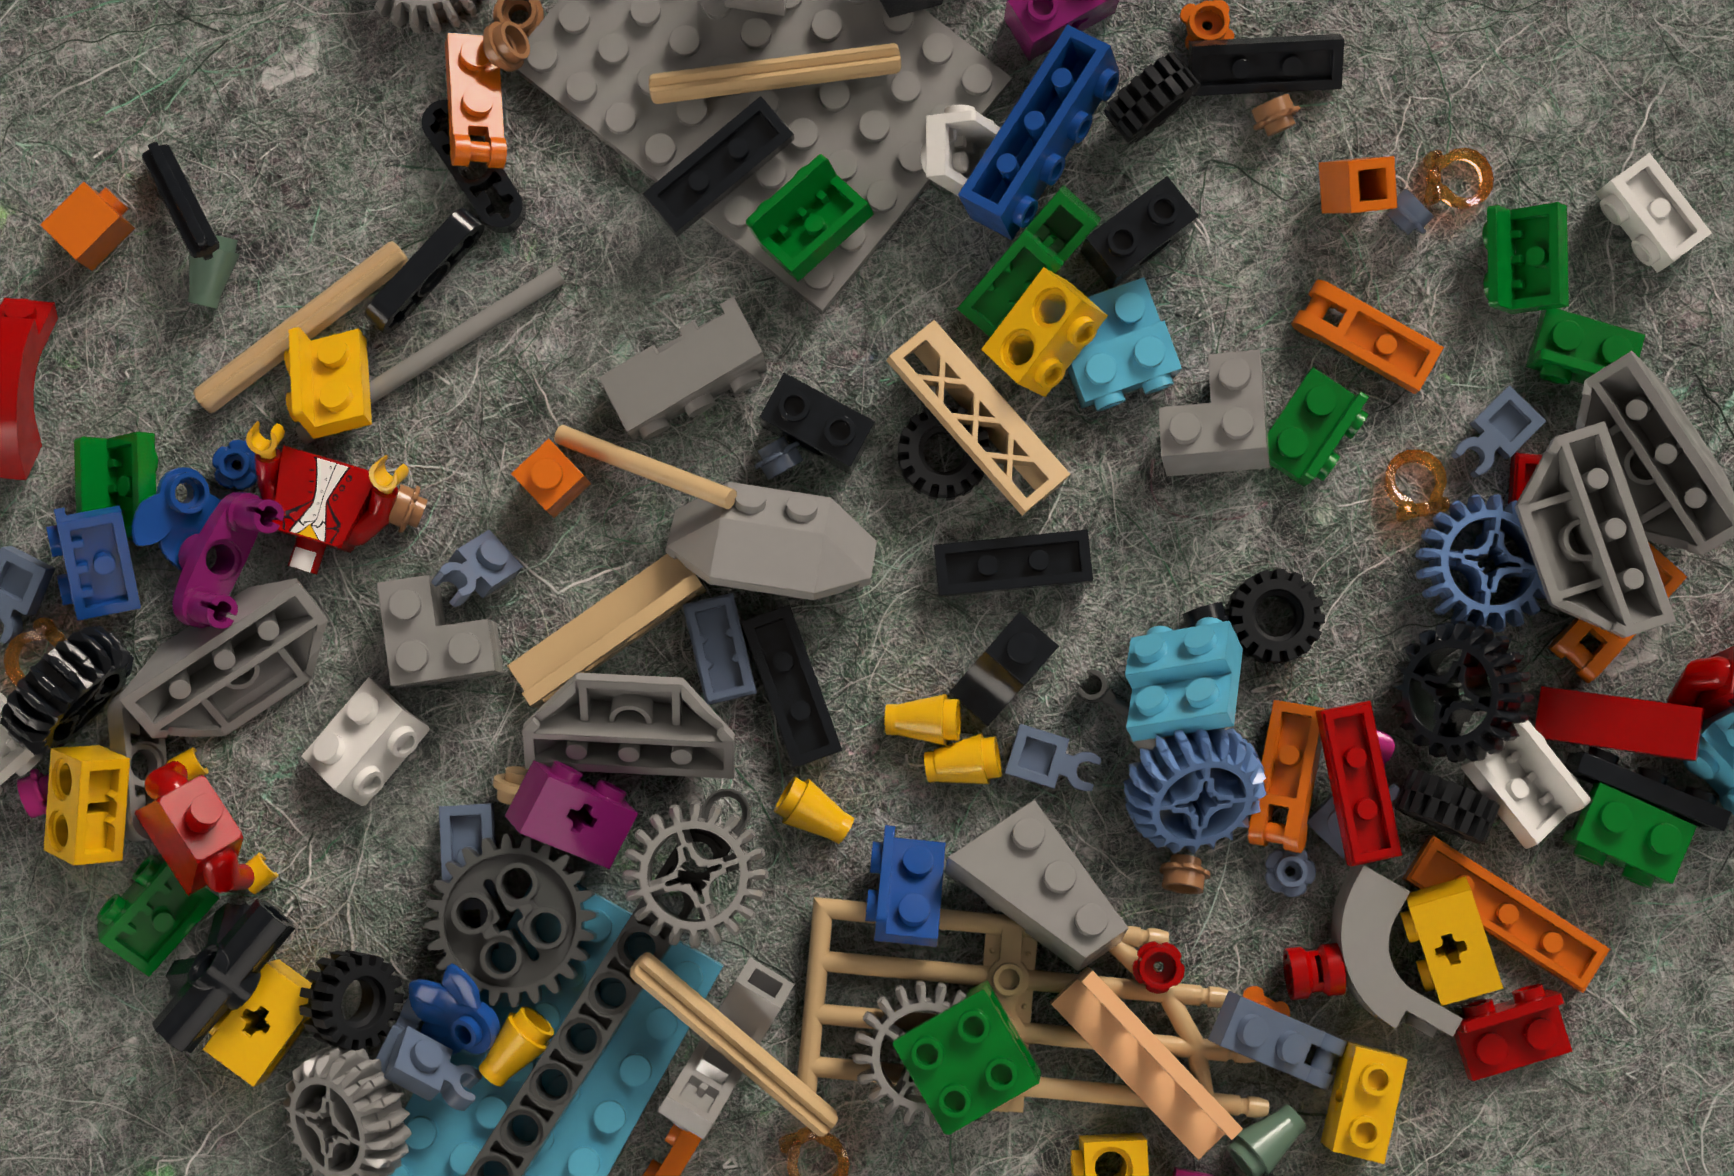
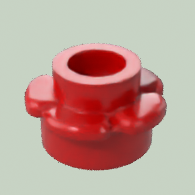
M1151 941L1141 946L1137 951L1138 959L1132 965L1133 975L1138 983L1146 985V989L1149 992L1156 994L1165 993L1170 987L1177 986L1183 979L1185 967L1180 961L1181 953L1174 945L1168 942L1158 944L1155 941ZM1156 962L1163 964L1162 971L1156 972L1154 970Z

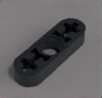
M439 100L429 105L422 116V129L484 224L490 230L497 233H509L516 230L525 219L526 206L505 171L500 168H487L486 173L478 179L471 180L463 177L460 172V166H452L451 158L446 154L450 151L449 137L444 131L434 133L440 128L437 120L444 115L448 118V100ZM469 135L474 138L472 141L485 142L481 136ZM497 178L502 179L501 182L494 183ZM492 185L504 202L514 200L508 206L511 215L505 219L499 214L489 216L494 211V205L484 190ZM481 192L478 197L474 196V193Z
M465 208L455 211L372 299L366 308L364 316L382 333L389 334L394 331L477 243L485 226Z

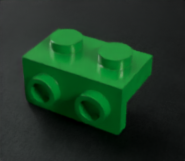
M819 154L808 165L800 168L794 177L772 197L762 202L756 211L746 219V224L761 248L799 282L872 217L874 213L869 203L836 174L830 161L824 155Z
M1560 202L1511 210L1500 205L1488 206L1487 222L1483 226L1482 236L1488 252V272L1484 275L1483 288L1489 306L1509 314L1569 307L1567 206Z
M133 432L107 439L85 436L76 438L74 440L76 513L120 505L127 541H132V522L137 507L144 499L156 494L158 456L155 451V433Z
M1601 782L1594 783L1589 793L1590 803L1583 808L1574 830H1566L1562 838L1563 841L1576 847L1573 855L1601 867L1604 866L1605 861L1623 868L1621 877L1645 888L1651 889L1653 883L1673 884L1697 826Z

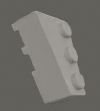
M734 296L720 304L725 314L699 327L696 321H691L679 329L682 336L658 348L652 345L599 377L631 439L640 435L643 441L652 439L670 428L669 420L685 412L689 417L699 415L716 404L714 397L731 388L734 394L741 393L762 380L759 374L767 370L763 351Z
M1035 800L948 857L945 874L956 882H962L985 899V903L997 912L1000 910L1025 929V933L1078 972L1121 943L1128 930L1122 918Z

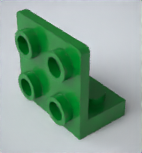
M988 980L969 990L965 999L899 1036L893 1042V1047L943 1133L946 1135L954 1133L1040 1082L1041 1071Z

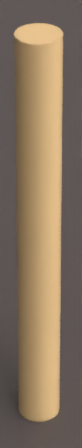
M565 425L559 426L555 432V443L725 509H730L735 503V498L737 497L735 489Z

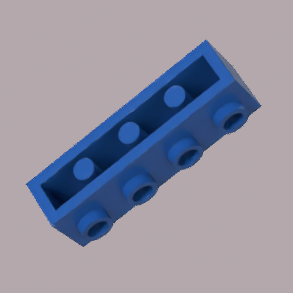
M1067 24L958 194L972 220L1010 240L1014 239L1021 227L1025 228L1031 223L1037 212L1040 196L1048 185L1052 186L1060 178L1065 167V157L1074 143H1080L1088 134L1092 124V115L1101 101H1107L1116 90L1120 72L1111 45Z

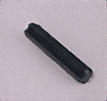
M157 142L150 143L148 145L149 150L142 154V160L189 254L193 258L203 257L205 261L213 258L212 253L219 249V241L172 149L167 144L158 145Z

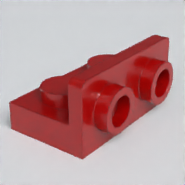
M1533 984L1512 991L1513 1000L1494 1005L1493 999H1483L1462 1006L1463 1015H1459V1017L1463 1019L1454 1036L1467 1078L1471 1081H1476L1573 1052L1558 1007L1564 1004L1562 994L1550 989L1544 990L1542 984Z

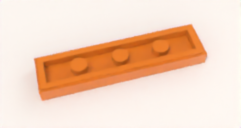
M1429 835L1402 879L1420 890L1466 876L1487 934L1576 991L1584 993L1610 951V948L1437 837Z

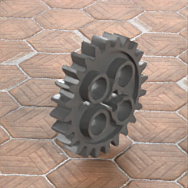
M504 834L501 841V849H497L491 838H484L481 844L482 855L479 856L471 847L463 848L462 853L466 865L462 866L459 863L449 861L445 866L452 875V880H434L433 885L444 895L442 899L426 901V906L439 912L438 919L425 923L424 928L439 931L440 935L439 939L428 945V950L444 949L446 956L437 965L438 970L446 969L451 963L461 968L475 982L479 989V995L484 989L489 990L490 1006L497 1005L503 994L508 993L512 1008L518 1007L521 1004L524 991L527 992L529 998L535 1004L542 1001L541 985L544 984L552 993L556 994L562 990L557 975L561 974L572 980L578 976L576 969L570 963L572 959L579 961L589 960L590 955L580 947L581 941L597 939V934L584 928L585 921L598 917L599 912L584 909L583 902L593 897L595 891H579L577 884L584 878L586 872L583 870L569 874L566 871L572 859L570 854H565L555 861L552 859L553 846L545 844L537 852L535 851V840L528 836H525L520 848H516L513 835ZM516 868L526 870L532 878V889L524 898L514 896L507 886L508 877ZM490 879L493 881L498 895L508 911L511 912L519 909L522 912L523 918L518 921V928L538 951V960L534 961L531 959L525 943L521 939L522 937L515 928L504 930L501 922L506 919V913L497 900L487 891L485 887L486 880ZM470 898L482 900L487 907L488 917L481 927L470 925L463 915L464 906ZM542 913H551L560 921L561 933L555 942L544 941L537 934L536 922ZM499 942L507 943L515 950L516 963L511 971L498 969L492 961V951Z

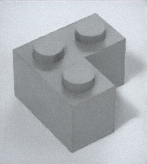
M1260 350L1208 354L1211 403L1158 407L1161 458L1166 475L1179 476L1270 468L1264 372Z
M424 575L377 583L390 685L392 687L406 689L504 674L497 623L490 619H481L446 625L440 585L435 587L431 583L434 577Z

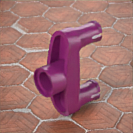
M246 492L230 493L219 502L201 532L186 538L178 554L182 572L172 601L173 613L181 623L196 628H205L211 625L218 629H225L232 625L234 620L226 617V615L237 616L238 605L229 594L248 559L258 533H274L280 527V525L272 522V520L283 521L284 510L278 502L270 499L262 500L257 495ZM214 546L217 559L213 567L208 569L206 565L207 552Z

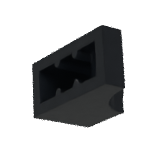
M1019 612L951 689L949 694L955 699H959L960 703L988 727L1059 645Z

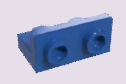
M120 505L66 515L65 508L54 509L57 525L47 526L46 529L52 557L64 556L67 573L57 575L63 606L74 604L77 621L140 609L141 605Z
M885 825L883 842L873 841L870 873L880 874L879 890L868 889L865 921L876 922L874 941L937 947L946 842L895 838V826Z

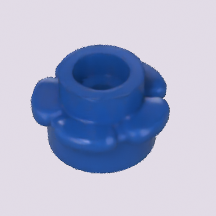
M233 440L229 443V446H222L215 452L212 459V465L216 468L214 477L221 486L228 489L236 487L238 490H245L257 482L255 453L250 450L246 441ZM239 460L242 464L241 468L235 470L233 463Z

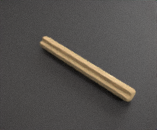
M890 43L655 73L649 76L650 97L653 103L663 104L897 74L901 70L900 50L897 44Z
M391 241L385 244L196 387L193 392L196 400L206 411L215 413L284 360V351L289 348V329L300 327L311 340L393 278L407 263V256L395 242Z
M643 953L630 968V976L636 983L817 1136L827 1135L836 1125L838 1116L832 1106L652 953Z

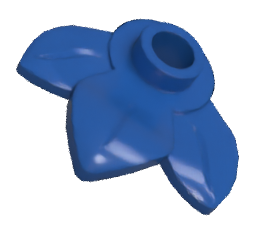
M187 467L171 469L160 479L157 493L144 499L135 511L132 522V537L135 545L146 546L158 542L165 558L182 571L178 556L181 545L186 538L201 532L221 499L210 494L205 478L198 471ZM179 484L184 485L187 490V497L182 503L175 496V490Z
M453 963L448 965L442 978V984L424 979L413 980L409 983L408 990L411 1007L417 1017L425 1022L420 1033L452 1049V1055H456L463 1049L473 1054H481L493 1046L500 1031L498 1016L488 1004L480 1001L477 985L461 968Z

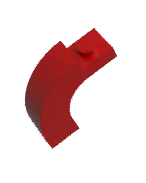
M4 298L0 305V478L27 480L42 447L34 412V383L40 356L58 320L55 302Z

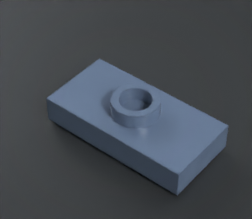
M729 593L683 604L705 702L708 705H713L757 694L734 594Z

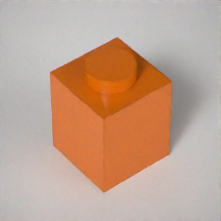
M1394 156L1318 162L1322 214L1359 213L1397 208Z
M85 182L40 224L75 260L91 271L135 229L122 216L129 208L106 187L98 193Z
M549 438L511 473L553 518L559 515L591 485L582 472Z

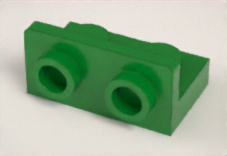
M1557 308L1541 310L1526 367L1540 371L1539 377L1548 382L1566 385L1570 384V381L1584 384L1585 379L1630 351H1633L1640 357L1645 334Z
M1312 367L1268 430L1270 465L1303 487L1311 483L1315 477L1324 481L1340 458V455L1335 453L1334 449L1342 437L1345 435L1352 439L1366 420L1368 413L1363 411L1362 407L1369 396L1362 391L1354 395Z
M151 854L145 858L133 874L132 879L134 883L122 896L114 894L110 897L97 915V920H99L97 924L99 942L148 977L220 898L219 893L212 891L208 886L188 896L161 854L157 857Z

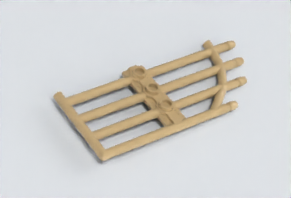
M814 897L797 1078L815 1093H817L818 1078L858 1081L857 1076L861 1072L871 1069L870 1064H856L853 1062V1059L821 1057L823 1025L875 1029L863 1020V1015L868 1011L881 1019L885 1014L881 1009L825 1004L828 972L978 986L988 980L1027 1049L1029 1044L1094 1050L1072 1026L1031 1023L1033 991L1060 993L1078 974L1035 970L1037 941L1025 933L1023 927L1005 914L940 909L939 930L985 934L983 965L830 951L832 920L873 924L876 922L865 921L867 902ZM1127 926L1128 930L1121 943L1113 947L1109 952L1133 974L1132 965L1138 959V950L1136 948L1151 941H1155L1158 944L1169 943V932L1158 928L1143 930L1141 927ZM1154 967V970L1156 972H1160L1156 967ZM1099 976L1120 999L1161 1003L1178 1036L1154 1035L1175 1057L1188 1058L1190 1073L1231 1116L1244 1114L1246 1117L1260 1118L1269 1115V1100L1255 1096L1242 1098L1240 1095L1214 1093L1209 1060L1222 1062L1233 1060L1235 1063L1244 1064L1256 1061L1219 1046L1208 1039H1203L1185 1006L1205 1004L1207 1007L1221 1008L1230 990L1214 986L1203 988L1201 985L1179 983L1177 986L1170 987L1165 993L1156 994L1149 992L1146 989V985L1138 983L1136 979ZM912 1012L901 1017L894 1024L901 1029L904 1028L910 1031L937 1014ZM881 1062L887 1077L896 1085L905 1067L904 1064ZM1040 1077L1039 1084L992 1111L1023 1113L1024 1097L1149 1107L1125 1084Z

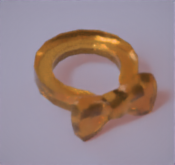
M1466 147L1458 148L1444 155L1440 150H1433L1423 158L1424 168L1427 172L1424 203L1428 205H1434L1443 201L1454 208L1461 210L1469 209L1485 201L1492 191L1494 182L1492 167L1487 159L1476 150ZM1462 160L1470 163L1476 169L1480 180L1479 188L1475 195L1467 198L1457 196L1447 186L1442 184L1441 170L1453 161Z
M1420 449L1406 450L1397 454L1389 462L1384 474V488L1389 498L1399 507L1395 515L1399 523L1416 517H1425L1429 514L1445 513L1449 510L1450 500L1448 497H1443L1447 484L1446 471L1441 461L1433 454ZM1419 463L1431 470L1435 486L1430 494L1429 501L1416 504L1398 489L1395 482V474L1402 465Z
M43 617L35 620L32 625L34 630L20 633L7 646L4 655V666L6 674L14 685L17 686V682L25 677L20 669L19 655L27 643L46 639L56 647L59 641L67 640L64 634L58 631L52 619Z
M803 1127L795 1133L779 1138V1150L787 1154L786 1166L789 1176H802L797 1167L800 1147L811 1140H816L819 1144L831 1148L837 1155L838 1165L833 1176H848L850 1163L846 1148L832 1134L828 1133L821 1137L817 1136L808 1127Z

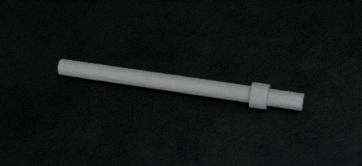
M554 265L369 381L371 405L566 283L556 266ZM302 425L295 428V431L305 445L316 440L312 438Z

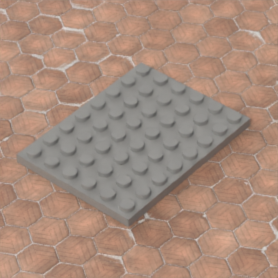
M559 0L527 38L530 44V54L524 59L522 67L515 70L516 73L655 183L761 96L793 132L795 140L703 215L701 219L822 315L932 181L926 177L920 157L921 147L926 143V116L943 114L944 109L951 105L973 106L977 112L985 116L1012 81L1010 75L925 9L889 18L880 0H787L785 16L725 7L724 0ZM890 43L897 44L900 50L901 70L897 74L663 104L653 103L650 97L649 76L655 73ZM822 154L830 161L836 174L869 203L874 215L797 282L761 248L747 226L746 219L756 211L762 202L768 200L790 181L800 168L808 165L815 157Z

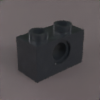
M1166 176L1085 238L1080 252L1109 289L1118 286L1191 231L1199 215L1170 178Z
M783 373L759 417L761 426L779 437L784 436L790 443L798 441L800 444L798 447L850 475L875 432L874 420L786 373Z

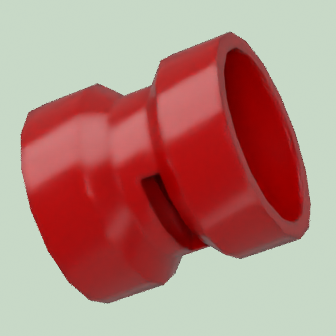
M1338 943L1320 944L1316 950L1306 951L1300 946L1284 948V977L1291 1000L1308 999L1315 992H1323L1327 996L1345 994L1346 972L1344 959Z

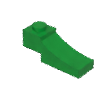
M1062 185L957 309L986 335L991 337L1042 268L1045 267L1056 274L1064 262L1098 225L1101 217Z

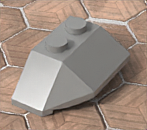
M1630 351L1585 379L1575 430L1605 421L1647 540L1687 550V552L1702 556L1734 537V491L1725 472L1669 388L1633 351Z
M1605 421L1552 438L1515 505L1517 516L1549 606L1622 638L1675 622L1676 619Z
M727 482L723 485L735 489L737 492L735 503L730 509H725L697 498L675 510L666 545V554L673 559H679L687 569L708 584L808 600H817L839 594L854 586L861 588L870 585L877 541L831 497Z
M297 578L247 587L232 597L238 605L237 616L226 615V617L234 620L228 628L218 629L211 625L205 628L189 626L159 646L119 695V701L151 738H167V735L183 737L227 736L312 679L328 619Z
M576 673L523 724L522 736L525 769L530 768L533 760L549 767L552 766L554 761H559L583 772L734 779L735 733L689 683L681 677Z

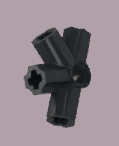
M258 898L251 906L246 903L241 905L226 903L216 910L206 946L198 955H191L187 959L174 960L165 975L170 984L169 994L173 999L153 1021L154 1030L177 1050L192 1053L228 1009H238L251 997L260 981V970L295 930L292 921L284 916L279 909L267 901H262Z

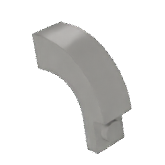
M1364 865L1352 866L1338 893L1331 921L1332 943H1338L1344 959L1346 987L1368 1013L1385 1025L1397 1029L1406 1012L1409 1015L1404 1023L1433 1039L1438 1030L1453 1037L1463 1018L1407 986L1395 971L1390 958V931L1410 891Z
M749 958L720 1006L719 1011L757 1044H760L795 984L754 959ZM701 1038L657 1112L669 1118L678 1128L690 1131L704 1140L743 1072Z

